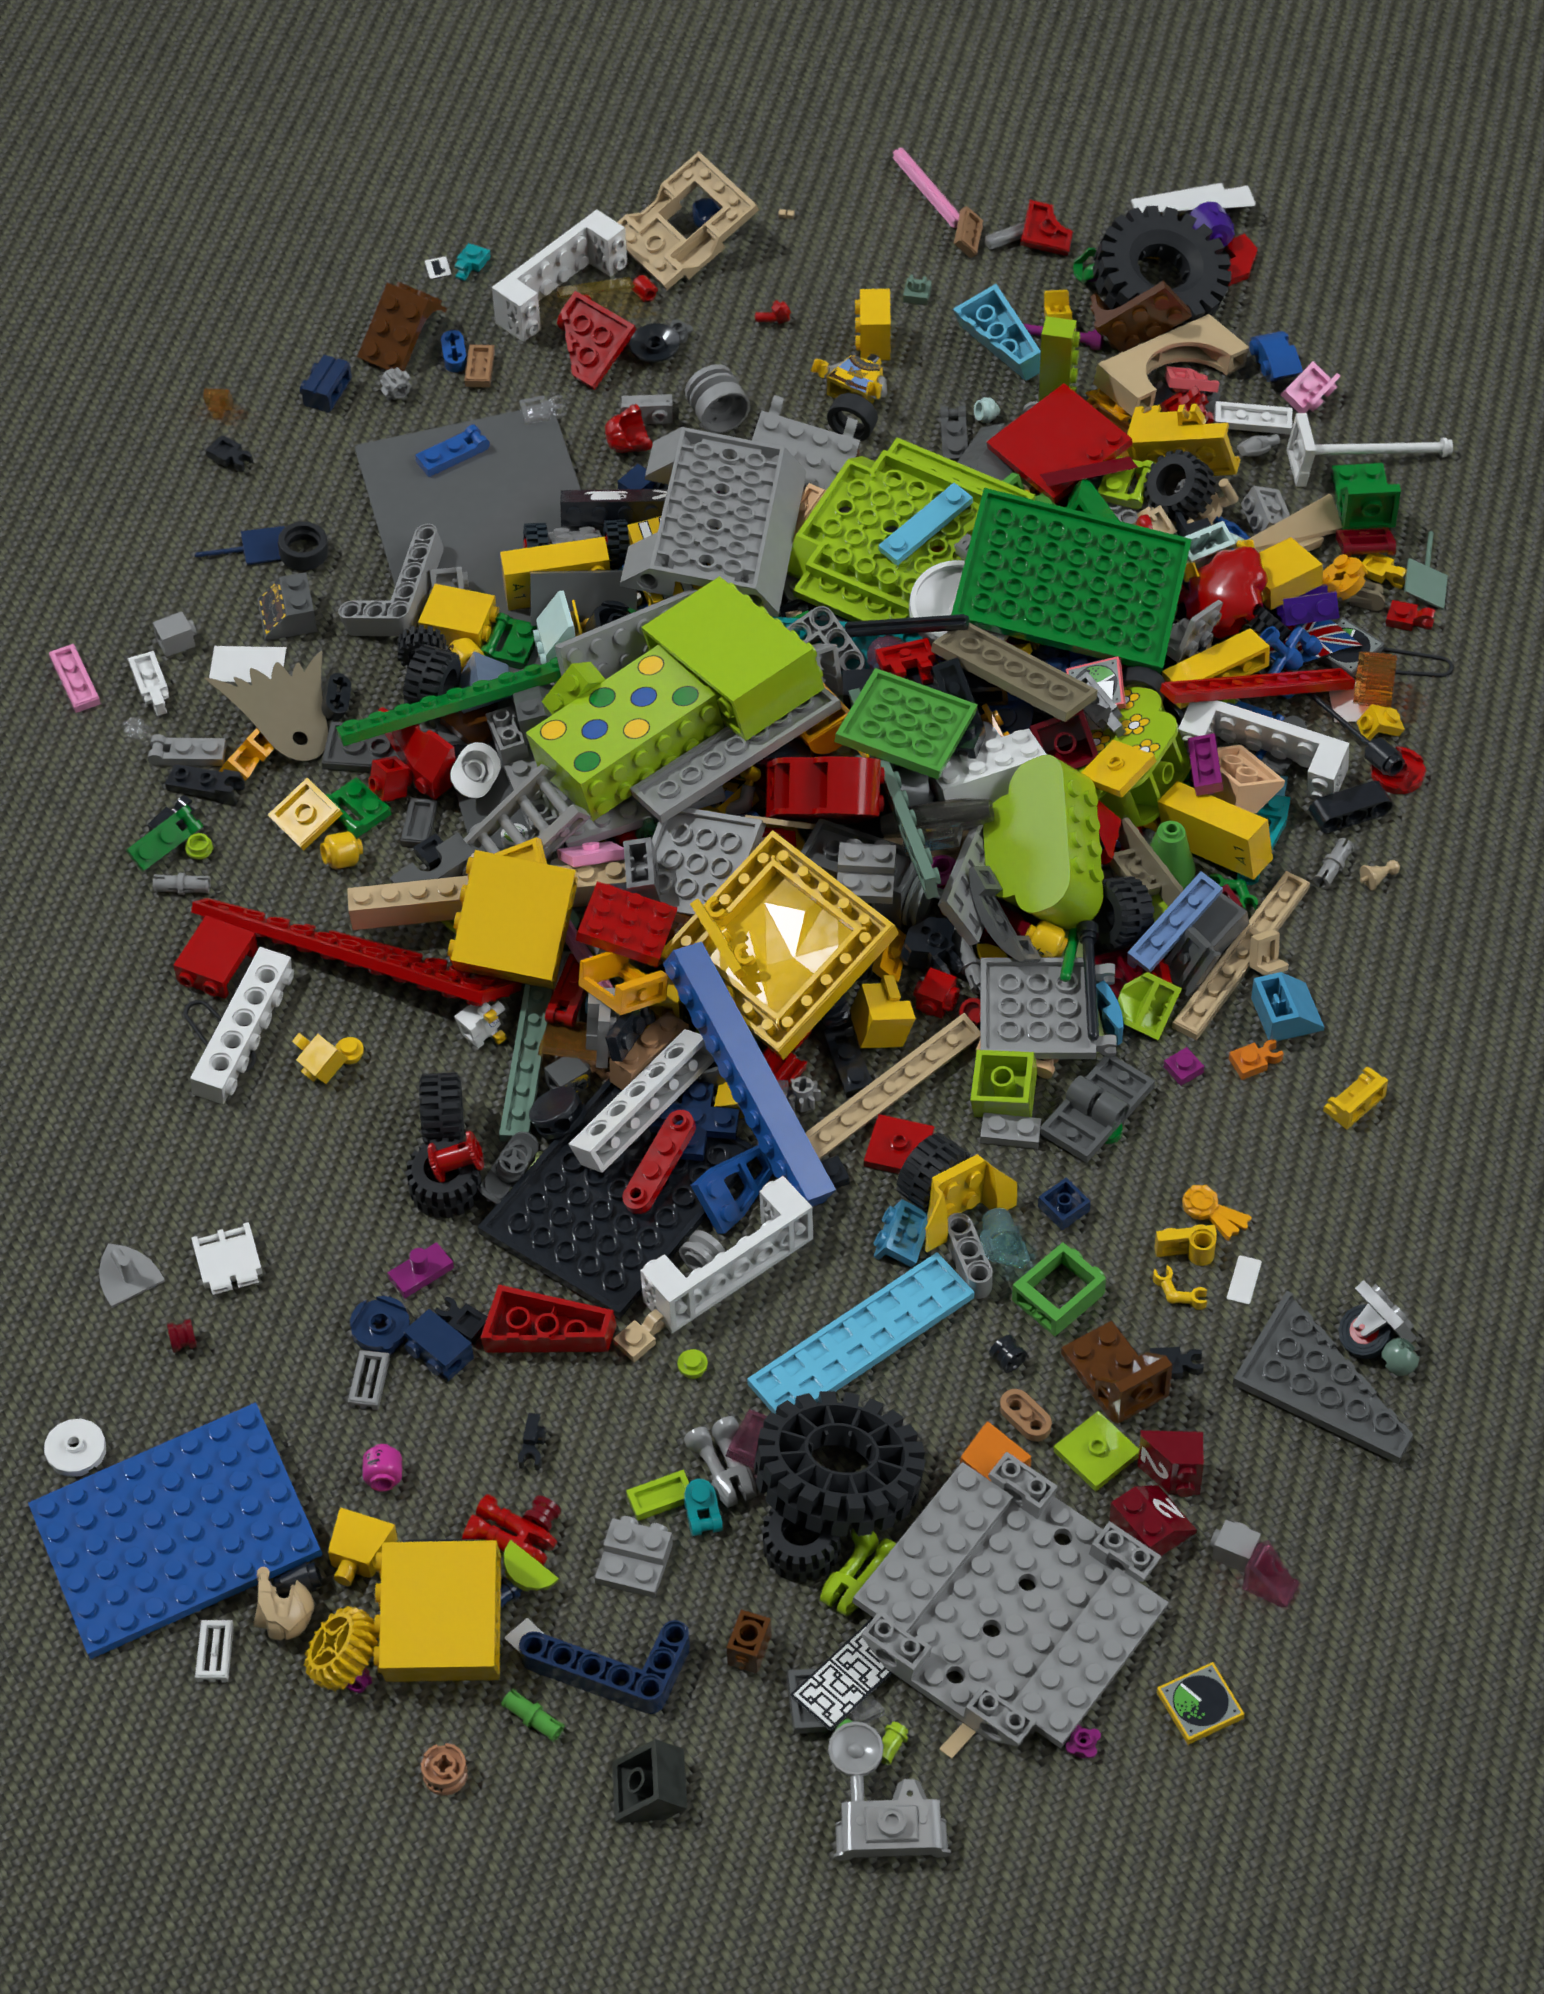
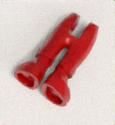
M486 1494L480 1500L476 1508V1515H471L462 1535V1539L496 1540L499 1549L503 1552L511 1540L543 1566L547 1561V1556L532 1545L535 1544L540 1548L552 1551L558 1542L542 1527L512 1513L507 1508L501 1509L498 1506V1500L490 1494ZM487 1522H496V1525L508 1529L509 1531L515 1533L517 1536H513L501 1530L499 1527L495 1525H490Z

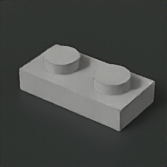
M983 1113L980 1143L1038 1149L1041 1118Z

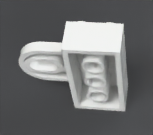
M983 721L986 736L977 758H968L967 752L957 751L958 754L951 756L939 779L929 778L930 789L948 817L993 803L1000 797L1009 794V784L1015 771L1026 761L1041 755H1047L1029 728L1001 737L995 727Z

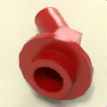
M775 300L771 307L772 312L755 313V322L776 321L778 324L790 321L789 315L791 311L785 302L780 303Z

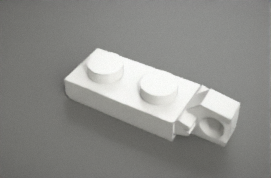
M154 651L128 658L130 668L145 704L152 703L157 716L166 714L167 710L164 699L169 698V692Z

